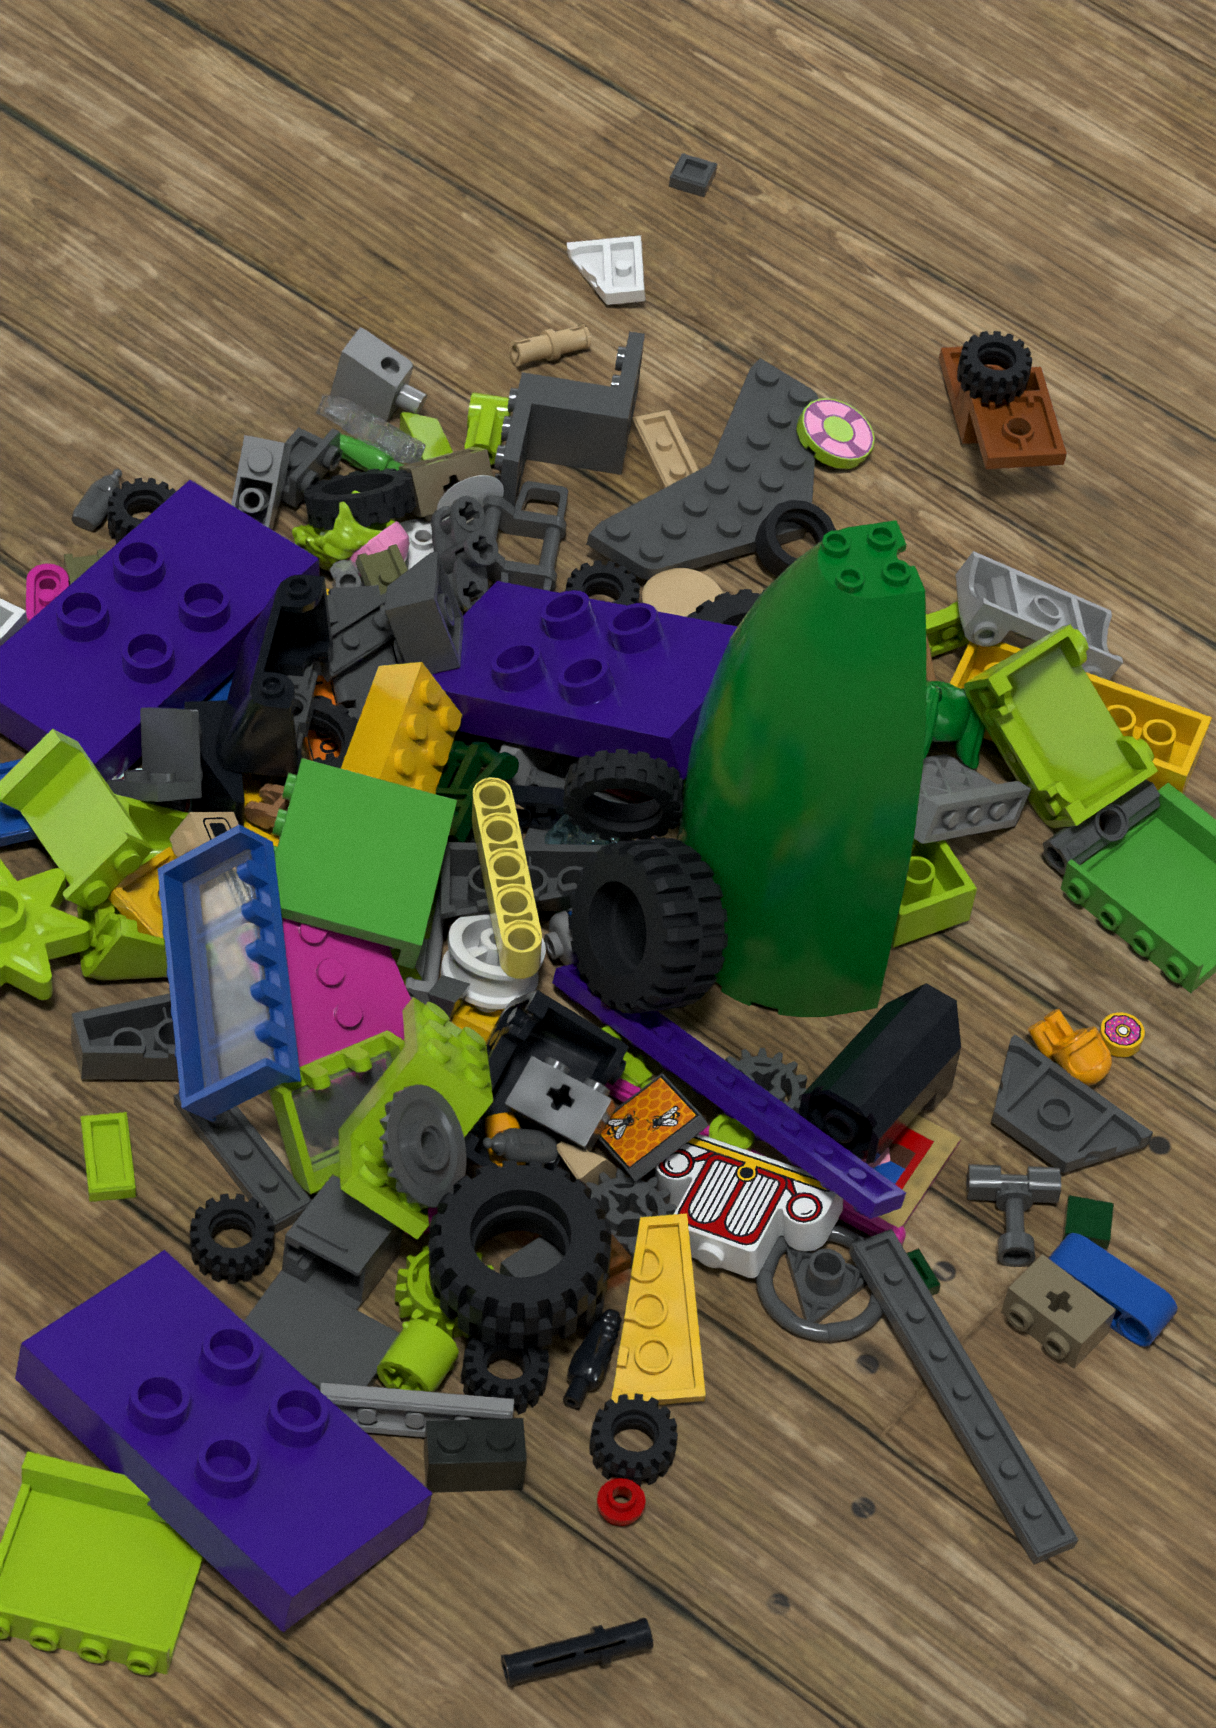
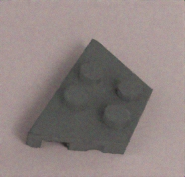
M1017 1035L1011 1037L991 1120L994 1124L1052 1166L1060 1168L1062 1173L1146 1147L1150 1143L1152 1131L1082 1081L1071 1076L1062 1067Z

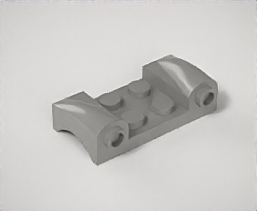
M974 551L955 574L961 625L965 637L975 645L983 647L997 645L1010 630L1023 639L1030 638L1037 641L1058 628L1071 624L1073 629H1077L1082 633L1089 646V650L1086 651L1087 661L1081 665L1085 672L1110 680L1123 664L1122 657L1110 654L1107 647V633L1112 617L1111 610Z

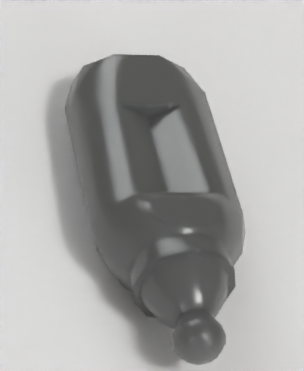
M114 469L112 474L103 476L102 479L95 481L89 487L72 514V522L79 528L93 531L106 518L109 496H112V491L116 487L120 488L119 478L122 476L120 469Z
M509 1128L502 1133H497L492 1139L486 1137L482 1142L484 1148H491L496 1155L506 1160H517V1162L530 1163V1160L549 1164L554 1162L558 1155L556 1139L552 1134L543 1130Z

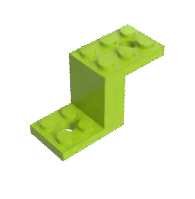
M413 997L402 1010L405 1047L339 1128L338 1135L340 1189L418 1240L429 1226L428 1208H420L419 1203H408L405 1193L397 1192L396 1178L389 1177L387 1174L389 1167L385 1159L381 1158L383 1156V1143L379 1140L385 1133L380 1123V1120L387 1115L385 1104L393 1100V1093L403 1090L404 1087L413 1085L429 1086L439 1092L451 1105L465 1137L493 1103V1094L485 1040L469 1027L461 1029L450 1022L446 1012L436 1004L427 1002L425 1005Z

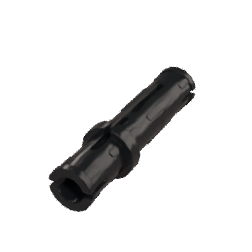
M640 1618L637 1621L606 1629L602 1625L591 1627L590 1633L547 1643L508 1655L503 1654L501 1655V1665L507 1685L513 1686L516 1683L556 1674L598 1662L600 1666L611 1664L614 1657L644 1649H653V1638L646 1618Z

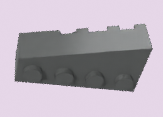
M250 977L211 985L216 1037L262 1015L258 1002L253 999L250 993V986L252 985ZM170 993L72 1013L71 1043L81 1079L179 1080L175 1057ZM255 1038L219 1056L221 1080L264 1058L271 1060L269 1046Z

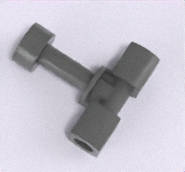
M968 1164L966 1176L967 1200L996 1201V1206L1004 1211L1006 1215V1233L997 1240L998 1260L1010 1267H1022L1032 1263L1035 1259L1034 1238L1030 1234L1025 1233L1024 1211L1029 1209L1033 1202L1059 1203L1061 1193L1060 1168L1028 1166L1026 1175L1001 1174V1165Z

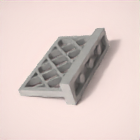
M948 754L926 757L923 760L914 839L925 844L1016 826L1031 788L1019 781L996 784Z

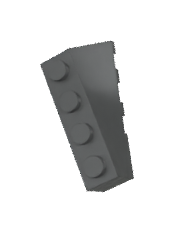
M447 842L441 865L440 919L489 910L476 843ZM523 844L537 911H565L572 908L573 906L569 905L571 893L577 888L575 879L582 868H585L584 863L591 855L604 845Z

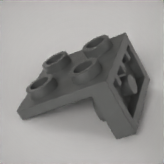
M158 707L141 708L142 770L124 771V779L107 780V784L113 793L137 800L154 802L202 798L201 725L199 723L198 710Z

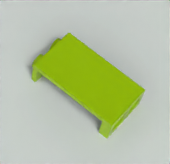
M54 729L0 780V802L22 813L58 868L65 872L70 886L62 894L70 902L92 911L109 897L110 892L123 879L136 871L141 862L153 851V848L79 742Z

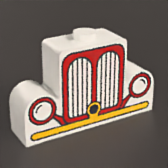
M697 1134L655 1167V1176L658 1179L657 1191L669 1189L671 1192L669 1203L675 1204L677 1207L673 1215L687 1214L691 1257L698 1259L708 1267H720L749 1278H755L759 1275L779 1236H784L787 1244L799 1251H813L823 1246L843 1211V1198L835 1192L825 1189L820 1184V1181L805 1170L701 1134Z

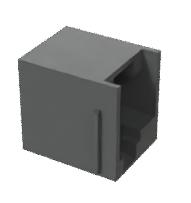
M332 1174L285 1234L282 1271L358 1310L399 1256L403 1230L340 1189V1178Z

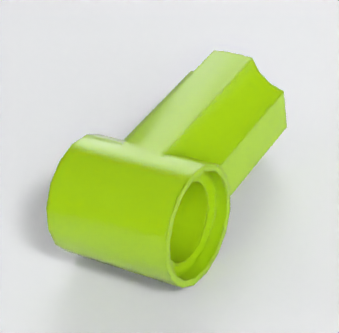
M472 392L467 418L468 432L464 449L471 447L487 449L490 465L495 464L497 447L502 445L501 432L504 417L511 415V412L507 411L509 397Z

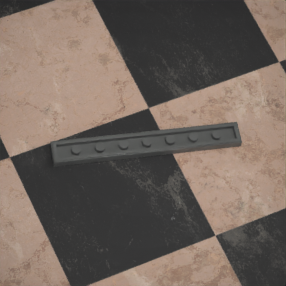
M887 1230L852 1244L849 1250L850 1256L1032 1563L1035 1565L1075 1548L1078 1542L1077 1536L893 1230Z

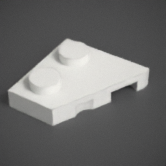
M641 235L567 243L568 258L606 305L645 301Z

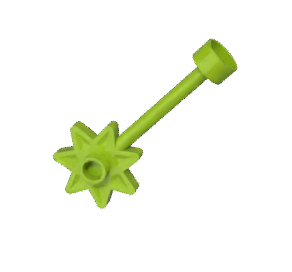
M0 859V987L4 983H9L40 1000H47L53 995L52 973L49 960L85 951L90 947L88 922L58 910L64 899L62 892L66 890V876L62 869L54 868L16 881Z

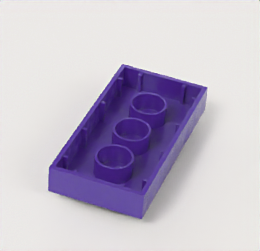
M189 480L0 646V733L30 752L54 729L79 742L106 783L107 780H112L115 776L118 779L124 771L142 756L141 708L185 709V702L202 701L236 669L242 643L279 584L293 575L319 576V558L197 483Z
M497 581L463 615L461 666L432 674L462 714L460 727L457 731L580 758L585 755L595 756V752L607 750L608 753H616V749L628 750V753L637 754L638 751L650 754L649 758L656 759L659 757L667 761L669 768L675 767L678 770L679 778H683V780L686 778L690 749L704 698L727 644L737 626L658 612L654 606L646 603L622 605L590 599L586 593L577 590L559 593Z
M165 1250L21 1343L15 1380L113 1472L123 1474L150 1498L147 1504L282 1632L286 1631L423 1528L433 1493Z

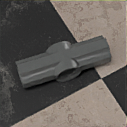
M1147 779L1079 825L1064 827L1043 842V855L1049 865L1058 870L1060 874H1065L1067 863L1071 859L1077 864H1081L1108 843L1122 839L1130 827L1160 806V794L1155 785ZM1099 818L1103 820L1104 832L1099 826Z

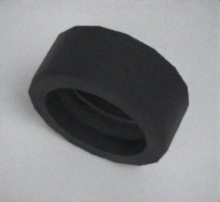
M789 500L778 504L759 525L755 537L756 552L762 564L774 576L778 577L797 559L782 549L776 538V527L781 522H792L804 527L813 536L816 544L822 541L827 532L836 530L831 518L819 506L805 500Z

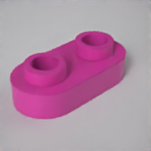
M41 564L32 568L27 574V622L69 586L68 574L62 567L55 564Z

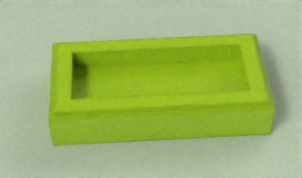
M127 1112L81 1116L89 1202L136 1198Z

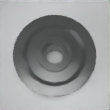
M425 1085L404 1087L401 1091L393 1093V1100L385 1104L387 1115L380 1120L385 1130V1133L379 1138L383 1143V1156L381 1158L385 1159L389 1167L388 1176L396 1178L397 1192L405 1193L408 1203H419L420 1208H436L444 1194L448 1192L453 1194V1184L465 1176L467 1161L465 1139L454 1110L439 1092Z

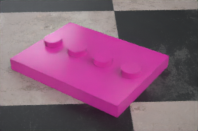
M282 918L299 1067L387 1030L405 1041L402 1010L411 998L389 946ZM255 929L237 938L257 983L262 980L260 965L251 961L245 951L246 945L257 940ZM384 1058L374 1061L383 1072L387 1070ZM350 1071V1072H348V1073H346V1074H351V1075L355 1076V1073H356V1072H355V1071ZM341 1076L336 1077L330 1081H334L339 1084ZM313 1088L303 1091L306 1099L308 1092L313 1090Z

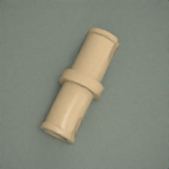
M584 324L556 332L553 329L543 330L539 336L511 341L509 346L510 356L513 363H516V366L545 358L548 361L559 359L561 354L589 349L591 346V336Z

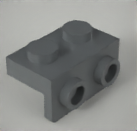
M298 427L285 443L292 444L281 501L296 508L304 499L303 492L306 491L308 486L316 485V482L320 481L329 470L333 471L336 469L342 458L339 431L332 428L322 439Z

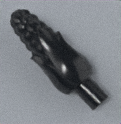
M607 1309L603 1312L602 1316L592 1324L590 1331L570 1361L567 1371V1379L570 1385L563 1397V1401L572 1408H579L587 1391L596 1389L605 1378L622 1321L617 1310Z

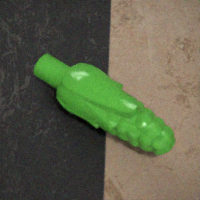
M340 433L342 459L350 462L351 466L367 472L369 469H380V471H383L387 468L398 471L399 466L404 465L396 461V454L390 448L368 442L361 437L356 439Z

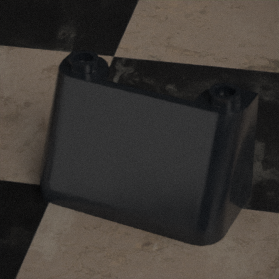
M293 575L283 580L242 643L215 741L217 761L224 769L233 772L287 777L288 773L297 775L303 755L302 750H299L297 747L292 709L295 700V687L292 680L287 676L303 677L305 666L312 660L320 658L322 663H329L333 643L325 577Z
M539 990L512 1000L501 1013L486 1041L493 1103L464 1137L467 1158L465 1174L475 1178L476 1169L488 1164H491L493 1169L500 1167L490 1161L488 1149L484 1148L482 1144L485 1139V1119L494 1114L509 1112L505 1102L531 1056L543 1062L546 1056L554 1058L570 1069L568 1075L582 1083H584L586 1078H590L605 1086L607 1083L613 1085L622 1075L626 1067V1061L623 1060V1057L629 1046ZM568 1093L563 1099L556 1096L553 1098L557 1110L562 1105L570 1108L572 1106ZM516 1117L520 1129L540 1130ZM555 1138L557 1144L561 1142V1140ZM559 1152L554 1162L544 1164L545 1169L553 1171L555 1167L561 1168L557 1165L561 1158Z

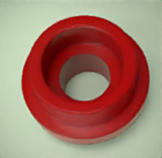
M616 1478L609 1480L602 1485L597 1495L599 1513L608 1523L615 1526H627L641 1517L645 1509L646 1498L642 1488L629 1479ZM622 1496L630 1501L618 1503L613 1497Z

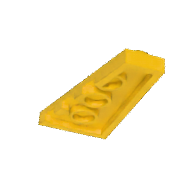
M687 1214L640 1217L611 1397L615 1403L618 1402L619 1395L627 1394L628 1399L631 1400L634 1399L635 1393L643 1394V1401L646 1402L651 1397L659 1400L658 1405L705 1401L706 1393Z

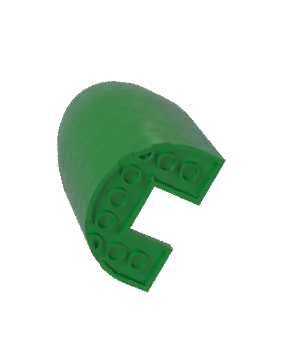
M897 520L847 527L827 532L821 542L796 559L761 593L727 644L704 698L690 749L683 794L682 817L679 821L677 840L693 848L702 856L701 862L704 861L709 864L714 872L713 881L720 885L724 896L720 899L722 908L727 910L728 922H724L725 933L728 934V944L722 951V956L725 960L722 969L715 973L717 977L715 982L722 986V993L748 1006L757 1003L778 1009V1015L826 1017L876 1009L879 1004L909 870L923 770L926 723L927 644L925 588L916 566H909L906 562L897 558V555L904 552L907 546Z

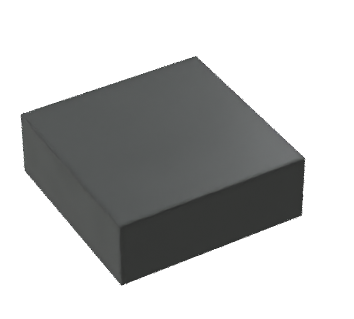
M682 153L670 176L669 187L705 197L716 175L718 164Z

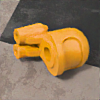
M1055 1009L1044 1016L1045 1022L1041 1020L1027 1029L1042 1054L1053 1062L1056 1061L1066 1072L1087 1086L1098 1083L1111 1070L1112 1057L1110 1051L1095 1026L1073 1031L1060 1009Z

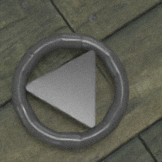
M835 1225L827 1241L839 1243L850 1248L852 1244L865 1238L849 1229ZM779 1236L759 1275L756 1277L758 1294L767 1313L784 1329L807 1339L828 1342L851 1339L870 1329L884 1313L874 1294L871 1293L867 1308L855 1318L840 1322L818 1324L868 1285L858 1267L845 1263L842 1255L835 1250L820 1249L814 1253L799 1251L790 1247L784 1240V1236ZM785 1252L804 1319L798 1317L782 1302L774 1289L773 1277L779 1259Z

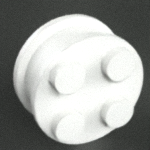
M489 910L465 914L452 924L448 935L449 949L442 960L441 975L470 983L464 1001L473 1004L480 1011L494 1012L498 1009H505L515 998L536 991L539 980L538 972L529 978L515 979L508 976L502 970ZM543 938L541 944L540 967L543 964L546 954V946Z

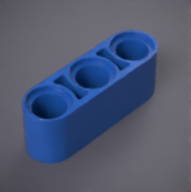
M1068 1234L1048 1257L1052 1262L1116 1309L1110 1328L1136 1345L1149 1346L1177 1313V1304L1167 1291L1080 1234Z

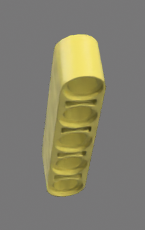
M489 777L476 783L473 788L472 826L500 966L508 976L515 979H525L533 976L540 968L542 932L512 789L504 780Z

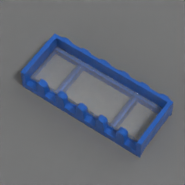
M240 824L158 868L159 898L162 909L167 977L171 998V1017L175 1038V1057L180 1087L179 1098L182 1109L211 1122L216 1121L217 1115L281 1083L301 1082L273 842Z

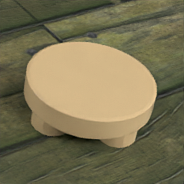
M673 568L655 574L647 581L642 591L641 603L654 606L658 612L687 617L690 613L695 612L696 607L707 600L714 602L715 596L723 592L711 577L702 572L688 568Z

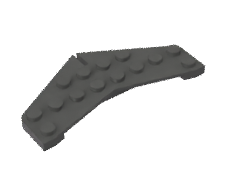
M760 358L748 372L711 463L601 521L589 533L586 544L620 566L626 567L628 571L646 580H649L655 574L669 569H694L755 552V537L759 525L778 504L789 500H805L812 503L815 452L809 446L806 449L802 445L796 429L799 416L810 402L818 400L817 394L811 388ZM781 522L776 527V538L779 544L803 538L805 532L808 533V531L796 523Z

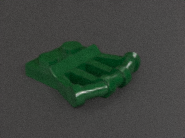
M453 741L448 761L444 766L436 788V795L457 800L447 842L465 843L472 828L473 788L476 783L485 778L491 777L502 780L513 778L519 768V761L514 755L508 752L499 753L491 749L487 742H473L470 746H466L462 741ZM457 766H458V767H459V770H458V772H457V774H456V776H455V778H454V780H453V782H452L450 788H447V786H448V784H449V782H450V780H451V778H452V776H453V774H454V772H455V770H456V768H457ZM486 767V769L478 776L480 769Z

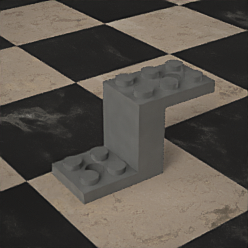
M629 331L626 347H618L615 370L621 371V375L613 374L611 387L522 372L519 387H511L507 411L513 412L512 416L504 417L501 440L506 441V445H498L494 469L501 470V474L496 473L495 478L500 480L504 487L503 498L515 507L526 460L618 475L622 474L639 387L645 334Z

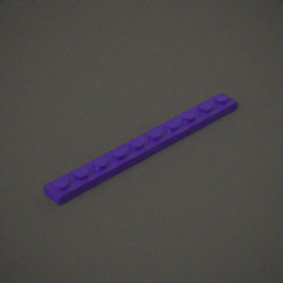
M572 963L556 968L552 984L565 992L570 1000L584 1006L596 1015L601 1023L611 1026L627 1038L632 1046L642 1049L658 1061L662 1068L673 1072L689 1084L693 1091L708 1098L719 1106L727 1116L736 1119L754 1132L759 1140L773 1146L785 1155L790 1163L804 1169L820 1181V1184L825 1189L835 1192L851 1204L856 1212L873 1219L902 1207L906 1195L905 1191L658 1011L635 1014L622 1013L602 1002L601 997L593 994L587 986L589 980L581 976L577 964Z

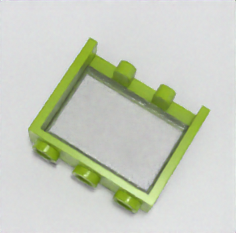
M388 1030L301 1066V1082L281 1083L268 1090L293 1177L310 1194L318 1193L332 1174L340 1178L338 1130L405 1047V1041Z

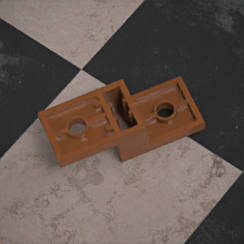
M963 347L941 348L939 362L962 444H979L985 469L1064 465L1067 453L1041 367H1031L1026 390L1024 389L1023 395L1020 397L1015 396L1014 401L1010 403L1003 399L1002 404H995L994 400H989L987 404L981 402L982 398L979 396L976 399L970 397V390L964 392L961 388V382L957 380L958 363ZM984 365L992 370H1005L997 365Z

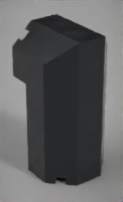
M925 983L886 1003L802 1094L798 1114L861 1160L866 1159V1164L874 1163L921 1110H933L952 1089L961 1051L957 1000Z

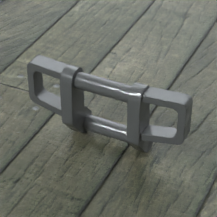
M527 481L521 487L515 507L503 497L489 495L484 499L482 508L485 515V531H488L495 540L497 539L498 529L510 535L543 539L539 565L507 561L498 553L495 562L486 567L489 580L493 583L501 581L552 591L555 588L557 573L555 572L560 540L564 538L567 527L564 520L568 500V489L566 487ZM530 499L556 502L559 505L557 516L524 511L526 502ZM487 551L480 554V557L487 554Z

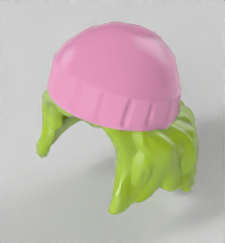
M345 502L339 503V515L335 520L333 530H324V527L317 529L309 524L306 526L300 525L292 529L295 544L319 558V567L330 571L335 562L340 560H352L355 562L360 554L366 553L370 555L381 552L394 544H397L404 562L408 556L409 535L399 522H395L391 518L389 522L382 524L376 522L372 523L371 526L364 527L354 519Z

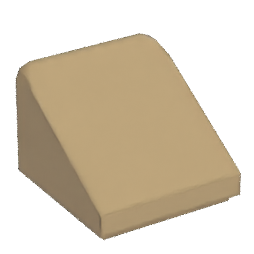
M563 1141L556 1145L558 1147L557 1151L576 1179L582 1180L585 1184L591 1182L598 1185L599 1174L602 1172L607 1174L610 1179L616 1178L617 1167L606 1158Z

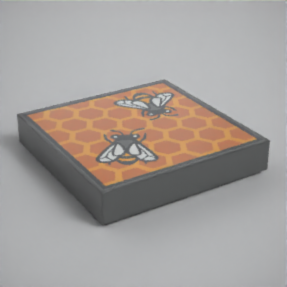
M662 1073L614 1110L598 1141L636 1182L709 1125L699 1111Z

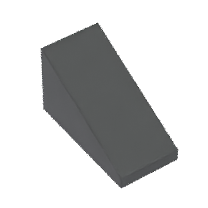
M442 975L428 992L429 1001L444 1010L449 1017V1021L452 1022L453 1015L464 1003L470 983Z

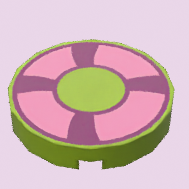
M821 398L810 402L798 418L796 430L800 442L806 449L809 446L816 452L814 457L826 465L843 469L857 467L860 462L866 460L874 448L875 436L871 425L862 413L847 403L836 399Z

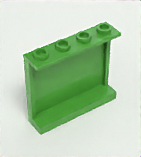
M302 758L297 775L288 773L281 799L289 800L288 810L279 808L272 832L273 835L280 836L278 847L274 846L282 918L400 949L397 965L414 969L422 948L457 800Z
M1167 783L1158 790L1160 806L1130 827L1122 839L1108 843L1081 865L1071 859L1067 863L1060 889L1067 894L1070 900L1080 904L1099 919L1105 928L1114 931L1129 943L1136 953L1146 957L1160 968L1171 981L1180 984L1188 992L1192 993L1216 973V819L1171 784Z

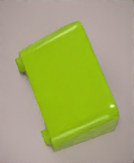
M1071 624L1058 628L964 684L966 696L1016 780L1031 788L1027 798L1041 820L1051 828L1079 825L1158 772L1152 762L1154 754L1149 745L1143 739L1136 740L1132 736H1123L1081 666L1087 661L1086 651L1089 650V646L1082 633L1077 629H1073Z
M115 794L153 848V851L141 862V865L169 846L172 848L169 838L189 813ZM108 899L97 905L92 911L77 905L78 918L87 921L90 929V947L80 952L81 970L85 977L97 980L167 977L164 938L138 932L137 921L126 919V916L122 915ZM213 942L207 945L209 971L216 968L219 964L218 954Z

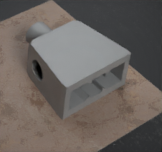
M360 327L341 352L328 402L375 421L386 423L399 407L409 413L419 414L427 399V394L408 385L414 367L413 363Z

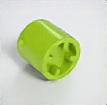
M420 1319L405 1321L402 1324V1330L377 1365L379 1379L387 1388L435 1392L448 1371L454 1368L453 1364L458 1358L459 1353L457 1345L445 1331L428 1321Z

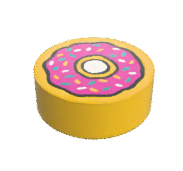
M1123 1012L1112 1013L1105 1017L1099 1030L1110 1054L1116 1057H1130L1140 1050L1145 1036L1142 1023L1133 1015Z

